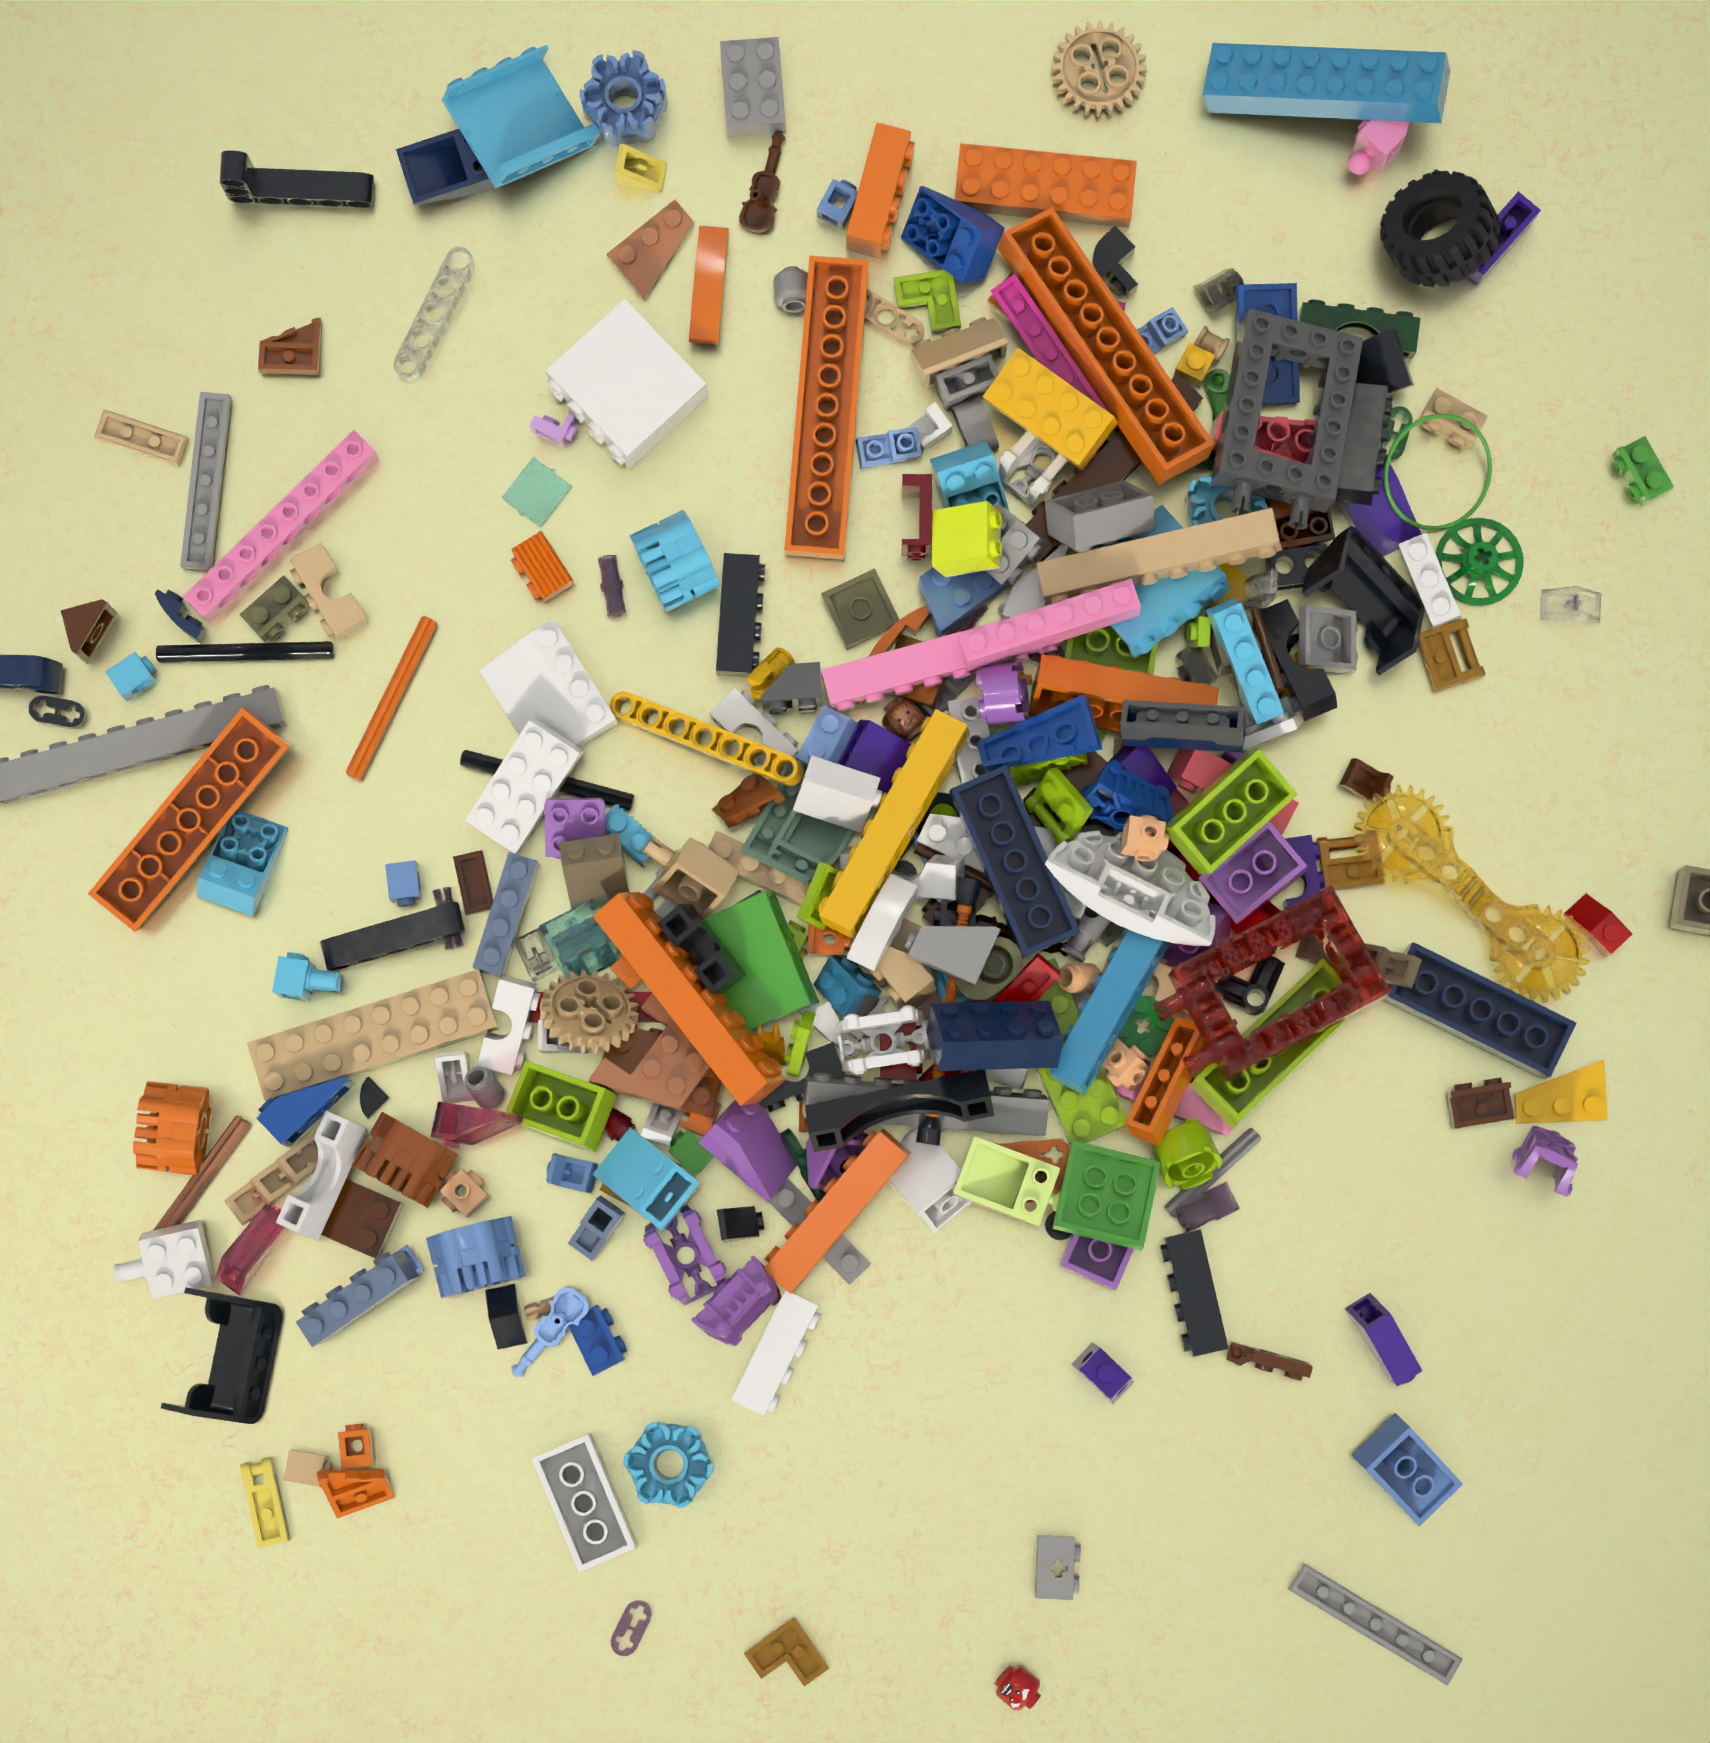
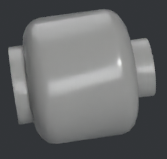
M788 266L774 277V299L776 304L783 308V310L795 313L805 309L808 279L806 271L796 266Z

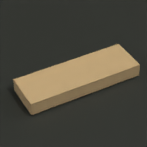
M105 409L94 435V438L176 466H180L189 441L187 436Z

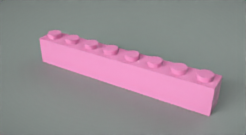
M972 629L822 669L821 676L830 708L837 707L838 711H843L855 707L854 702L866 699L867 703H872L884 699L883 694L895 691L896 695H901L913 691L912 686L924 683L925 687H931L942 683L941 678L953 675L954 679H960L971 675V671L967 670L958 644V634ZM1063 641L988 665L1000 664L999 662L1010 659L1011 662H1022L1029 659V654L1039 651L1041 655H1048L1057 652V647L1061 646Z

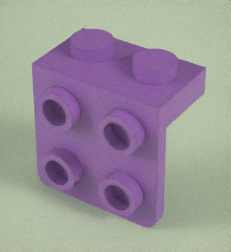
M546 799L544 804L545 857L561 859L559 842L606 835L605 801L603 799Z

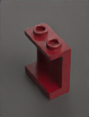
M902 474V498H920L919 539H902L901 556H907V560L923 561L925 556H931L932 474Z

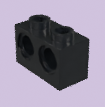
M1319 543L1301 545L1300 548H1283L1281 551H1277L1274 556L1265 558L1270 592L1303 588L1308 569L1305 559L1308 557L1318 558L1327 548V544L1319 545ZM1286 561L1290 565L1291 571L1287 574L1280 573L1276 569V562Z

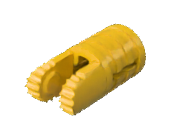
M779 647L775 648L747 676L749 684L751 686L754 685L750 689V695L754 700L761 699V695L789 664L795 663L788 651Z

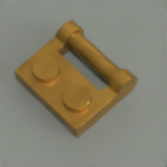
M1467 618L1420 632L1418 644L1434 691L1486 675L1484 667L1479 665L1467 630L1469 628ZM1451 633H1456L1469 669L1467 671H1461L1449 636Z
M1377 830L1368 831L1367 835L1327 839V837L1317 838L1320 850L1321 871H1323L1325 880L1324 891L1385 883ZM1367 846L1370 849V854L1335 859H1330L1329 851Z

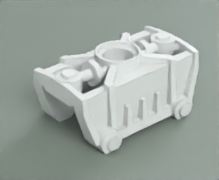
M1027 431L1011 450L1007 449L1000 455L999 475L1002 484L1033 507L1038 497L1051 489L1052 481L1069 461L1049 446H1045L1042 441ZM1046 454L1051 458L1052 462L1048 467L1040 468L1035 464V458L1038 455ZM1027 468L1024 471L1026 475L1024 479H1017L1013 483L1007 481L1016 469ZM1030 480L1035 481L1027 496L1028 483Z
M906 1005L902 1006L903 1008H900V1011L863 1017H859L855 1013L847 1014L844 1020L836 1024L842 1071H852V1074L861 1075L867 1072L869 1068L908 1063L911 1067L920 1066L923 1060L931 1059L924 1012L915 1009L914 1006ZM921 1022L922 1027L915 1030L912 1035L904 1036L903 1032L895 1033L902 1024ZM860 1031L868 1036L861 1038L859 1043L841 1039V1033ZM880 1034L889 1035L892 1040L891 1047L886 1051H880L875 1047L874 1040ZM906 1042L925 1046V1050L903 1052L898 1048L905 1047ZM863 1049V1053L871 1052L866 1058L853 1059L846 1062L844 1059L853 1054L855 1050Z

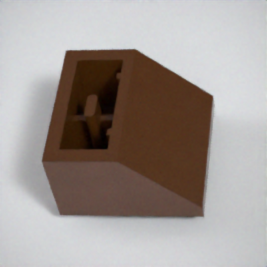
M1265 498L1268 508L1273 509L1282 549L1335 539L1330 508L1326 513L1310 509L1307 528L1297 529L1298 523H1295L1294 528L1288 525L1292 504Z

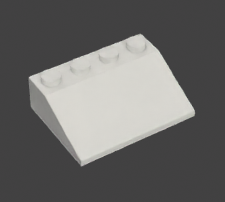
M554 619L524 636L479 670L519 735L530 719L536 718L581 748L618 725L616 718Z

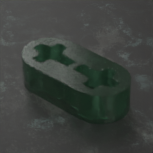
M1393 407L1391 416L1386 415L1384 424H1389L1387 442H1381L1380 450L1385 451L1386 457L1387 449L1383 448V445L1387 446L1391 437L1397 438L1406 427L1412 424V414L1405 407ZM1401 414L1403 415L1402 420L1406 424H1401L1398 432L1393 431L1395 421L1391 420V418ZM1409 432L1405 434L1395 449L1398 452H1393L1390 463L1396 462L1402 456Z

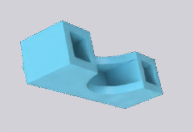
M1231 599L1206 610L1216 638L1222 645L1233 668L1238 683V693L1245 707L1248 719L1254 724L1259 725L1284 714L1241 602Z

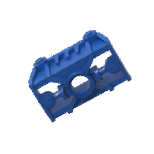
M1114 759L1101 769L1095 783L1087 785L1079 792L1094 809L1089 819H1097L1119 832H1123V826L1130 815L1137 817L1150 815L1156 817L1159 821L1166 822V824L1173 816L1170 797L1168 796L1169 790L1165 786L1150 784L1123 769V765ZM1098 789H1101L1107 792L1108 794L1112 795L1113 799L1098 792Z

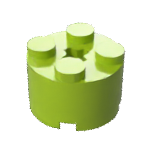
M1195 1118L1188 1119L1182 1125L1167 1130L1160 1145H1153L1152 1148L1155 1160L1161 1162L1160 1172L1163 1179L1170 1188H1174L1173 1184L1180 1185L1182 1189L1199 1186L1214 1176L1212 1171L1216 1166L1220 1169L1222 1165V1159L1208 1128L1199 1124V1121Z

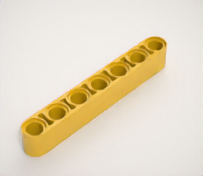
M617 692L610 699L609 706L611 712L628 724L784 785H796L803 778V766L788 754L629 692ZM630 700L632 703L630 711L622 714V704ZM653 711H658L657 721L653 724H648L647 718L649 714ZM684 721V731L681 734L675 735V725ZM706 732H712L710 743L701 745L702 735ZM738 742V752L735 755L729 756L727 752L728 747L732 743ZM760 753H766L765 763L761 766H755L756 756ZM792 763L794 767L792 774L782 777V768L786 764Z

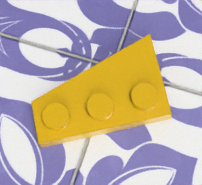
M1604 1060L1515 1093V1124L1608 1120Z

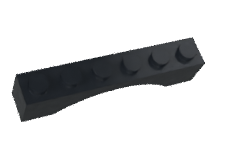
M985 1070L969 1071L805 1105L808 1132L814 1153L844 1147L854 1137L869 1127L899 1116L937 1114L953 1117L963 1122L995 1116Z

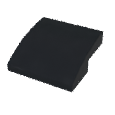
M1390 329L1363 340L1356 383L1388 386V397L1390 394L1414 386L1396 329Z

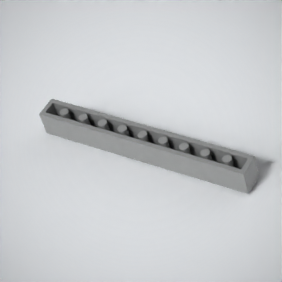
M263 685L253 688L252 693L241 696L240 693H234L224 696L223 702L212 704L211 701L201 702L194 705V710L183 712L182 709L172 710L165 713V718L154 720L153 717L143 718L136 721V726L125 728L124 725L114 726L107 729V734L96 736L95 733L78 737V742L67 744L66 741L49 745V750L38 752L37 749L20 753V758L10 761L8 757L0 758V806L209 748L244 706L274 730L285 727L287 722L279 693L274 687L270 688L269 685Z

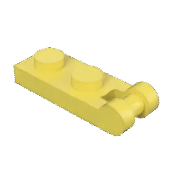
M263 1458L260 1463L255 1464L250 1462L240 1464L257 1547L261 1548L289 1541L272 1458ZM264 1474L265 1483L255 1486L254 1476Z

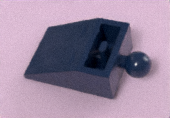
M459 129L396 149L414 205L473 196L495 189ZM475 165H477V168H478V169H482V170H481V171H476V170H474Z

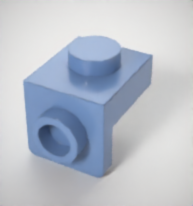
M553 1153L551 1161L547 1166L546 1182L560 1187L591 1193L595 1176L592 1174L597 1169L598 1164Z

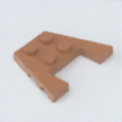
M651 993L642 1005V1010L666 1026L631 1075L604 1057L590 1076L589 1082L597 1086L601 1085L614 1089L616 1092L628 1093L650 1102L681 1110L711 1067L654 994Z

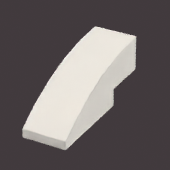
M890 873L872 904L850 948L847 959L875 971L899 932L902 920L915 901L918 885Z

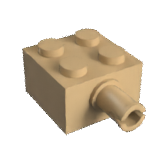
M652 836L642 851L664 866V870L654 885L653 890L676 906L679 904H692L703 919L708 917L726 897L740 873V870L734 867L728 860L719 857L703 843L697 842L692 837L687 840L679 851L677 849L673 851Z

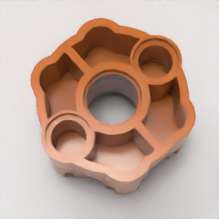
M147 1081L144 1094L139 1099L137 1110L150 1111V1114L137 1113L136 1123L147 1126L136 1127L134 1134L135 1138L147 1139V1141H133V1152L136 1154V1168L168 1172L169 1170L170 1173L198 1176L206 1156L212 1105L209 1088L180 1085L179 1087L178 1084Z

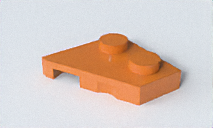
M383 1469L320 1470L316 1472L318 1481L336 1518L395 1498L391 1484Z

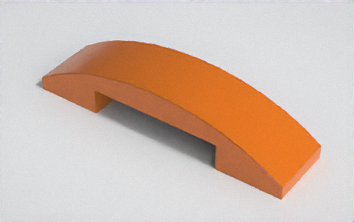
M927 607L918 608L897 621L879 639L869 656L890 651L900 634H903L905 630L916 636L932 615L929 614ZM866 699L857 701L856 703L859 706H862L865 703Z

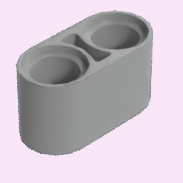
M979 396L951 407L955 422L966 447L986 441L991 450L999 448L997 436Z

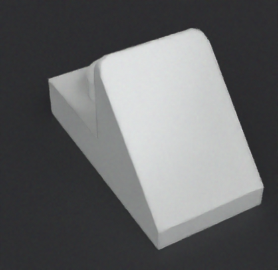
M653 1103L643 1126L641 1137L669 1146L672 1138L676 1135L684 1111Z

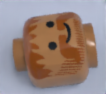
M895 698L883 708L886 714L882 718V724L888 731L907 742H911L921 734V726L926 716L911 699L906 698L899 701Z

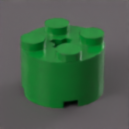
M1141 995L1118 1039L1129 1049L1135 1045L1148 1058L1159 1053L1174 1022V1018L1169 1008L1165 1004L1155 1001V997ZM1145 1020L1149 1023L1147 1028L1150 1030V1033L1144 1031L1140 1034L1137 1032L1139 1026L1136 1024V1021L1141 1023Z

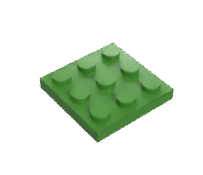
M1072 1140L1052 1229L1142 1251L1161 1162Z

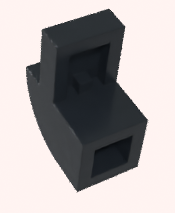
M1114 226L1098 241L1091 264L1103 281L1107 278L1110 280L1108 283L1118 295L1123 293L1128 299L1137 291L1138 283L1121 265L1134 255L1135 246Z

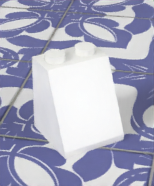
M917 1128L910 1130L900 1142L911 1152V1155L889 1181L934 1234L973 1201L953 1194L962 1169L941 1145L916 1142Z

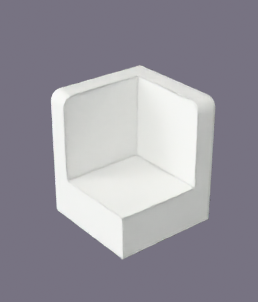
M935 402L925 409V415L907 427H917L922 452H925L952 433V424Z

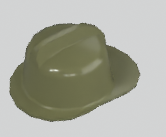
M997 937L976 985L970 986L955 979V984L959 991L965 997L976 1001L986 1000L997 994L1020 973L1023 962L1018 946L1010 939Z

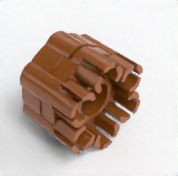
M381 1112L369 1133V1136L373 1139L366 1138L351 1165L373 1178L376 1177L383 1184L389 1185L395 1191L402 1192V1195L428 1208L443 1183L439 1177L446 1178L458 1154L388 1114Z

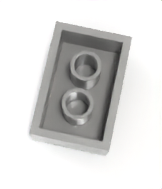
M779 37L720 41L727 137L774 134L775 132L786 133Z
M1124 480L1045 501L1048 535L1077 552L1089 551L1092 549V546L1099 544H1115L1118 542V539L1125 537H1141L1144 535V532L1155 530L1153 495Z

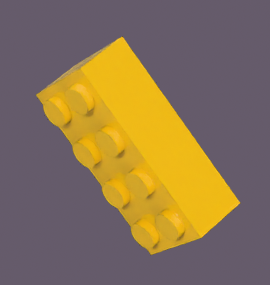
M1020 348L1015 351L983 395L987 403L1082 471L1118 423L1112 414Z

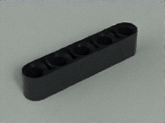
M453 902L320 941L327 971H334L465 933L466 930L459 903Z

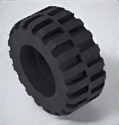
M1438 171L1436 175L1427 173L1422 175V179L1417 181L1413 179L1407 183L1408 187L1397 191L1394 195V201L1390 200L1385 208L1387 214H1383L1380 223V238L1398 272L1404 278H1408L1409 282L1416 285L1422 283L1425 287H1434L1435 284H1438L1439 287L1450 286V282L1456 281L1459 283L1465 280L1464 277L1470 273L1472 275L1480 269L1479 266L1482 263L1486 264L1491 257L1490 251L1495 250L1498 243L1497 238L1500 234L1498 215L1482 185L1478 184L1477 180L1473 177L1465 176L1464 173L1453 171L1450 174L1449 171ZM1459 218L1457 223L1445 234L1434 239L1421 240L1427 230L1438 222Z

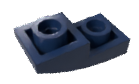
M157 589L155 596L165 613L184 633L201 644L207 635L201 629L203 623L190 615H187L185 619L183 618L188 609L181 603L183 601L181 596L171 590H167L165 594Z

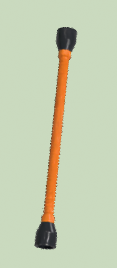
M964 877L957 878L955 894L959 917H957L958 924L956 926L968 925V917L972 914L973 905L979 897L981 880ZM948 976L947 980L949 982H947L948 986H946L947 994H945L944 1000L946 1001L944 1003L956 1002L955 998H957L956 994L958 993L956 990L958 988L955 984V978ZM934 1063L935 1067L933 1069L935 1071H933L932 1079L944 1077V1071H939L937 1064ZM924 1115L918 1126L916 1142L940 1146L942 1133L940 1115Z

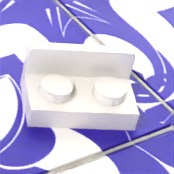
M1288 696L1279 699L1284 714L1259 725L1251 722L1245 712L1246 729L1243 750L1299 728L1303 719L1300 712L1294 713Z

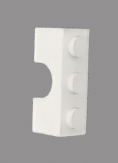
M1427 533L1400 543L1399 547L1433 628L1462 619Z
M734 688L709 713L710 718L721 729L736 734L743 728H753L761 734L762 745L788 754L793 758H796L799 750L796 748L798 742L788 732L782 735L774 727L777 724L775 719L766 711L761 714L753 706L756 701L745 690L740 693ZM760 753L756 756L755 762L759 766L765 763L766 753ZM786 764V765L782 768V771H783L789 764Z
M506 975L499 979L492 1008L503 1011L510 1017L512 1029L511 1032L505 1035L489 1032L486 1034L477 1066L508 1075H513L516 1068H522L526 1051L521 1050L523 1040H529L533 1028V1022H529L531 1010H537L541 997L540 993H536L538 984Z

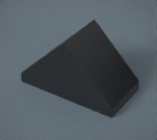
M511 1284L485 1290L488 1318L497 1349L527 1344L516 1285Z

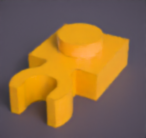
M773 1024V1031L768 1033L762 1031V1026H758L756 1028L757 1037L763 1042L765 1053L769 1058H774L781 1066L786 1065V1061H784V1037H780L779 1026Z

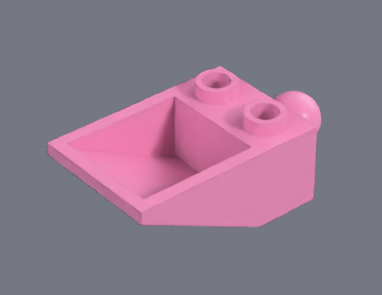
M1363 120L1358 127L1359 131L1354 136L1357 139L1353 147L1355 152L1348 158L1350 171L1360 175L1366 173L1372 166L1380 172L1399 152L1410 122Z

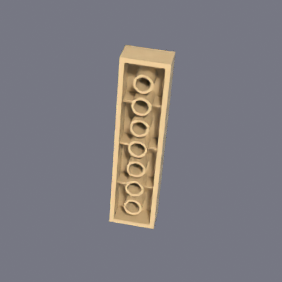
M477 969L248 1042L247 1045L264 1101H267L270 1098L276 1100L279 1096L340 1077L349 1078L488 1032L490 1033L499 1030V1026L483 974Z

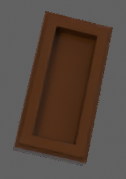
M483 850L453 856L465 915L490 911L494 899Z

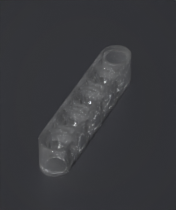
M454 247L447 253L393 362L394 370L399 379L404 383H415L422 377L474 273L475 263L472 254L465 247ZM458 258H466L468 260L467 265L460 269L455 268L453 263ZM445 284H453L455 286L454 291L450 294L440 293L441 287ZM432 310H440L442 315L438 320L431 321L427 319L428 313ZM419 336H427L429 338L428 343L423 347L414 345V340ZM406 362H414L416 364L415 369L410 373H403L401 371V366Z

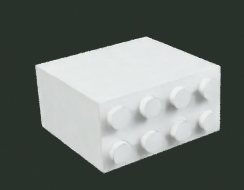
M625 298L546 370L548 377L546 383L550 387L549 391L559 402L565 400L570 408L569 412L575 415L576 420L579 423L583 421L587 423L592 437L599 444L605 442L608 445L609 454L620 466L625 463L630 469L708 398L706 383Z

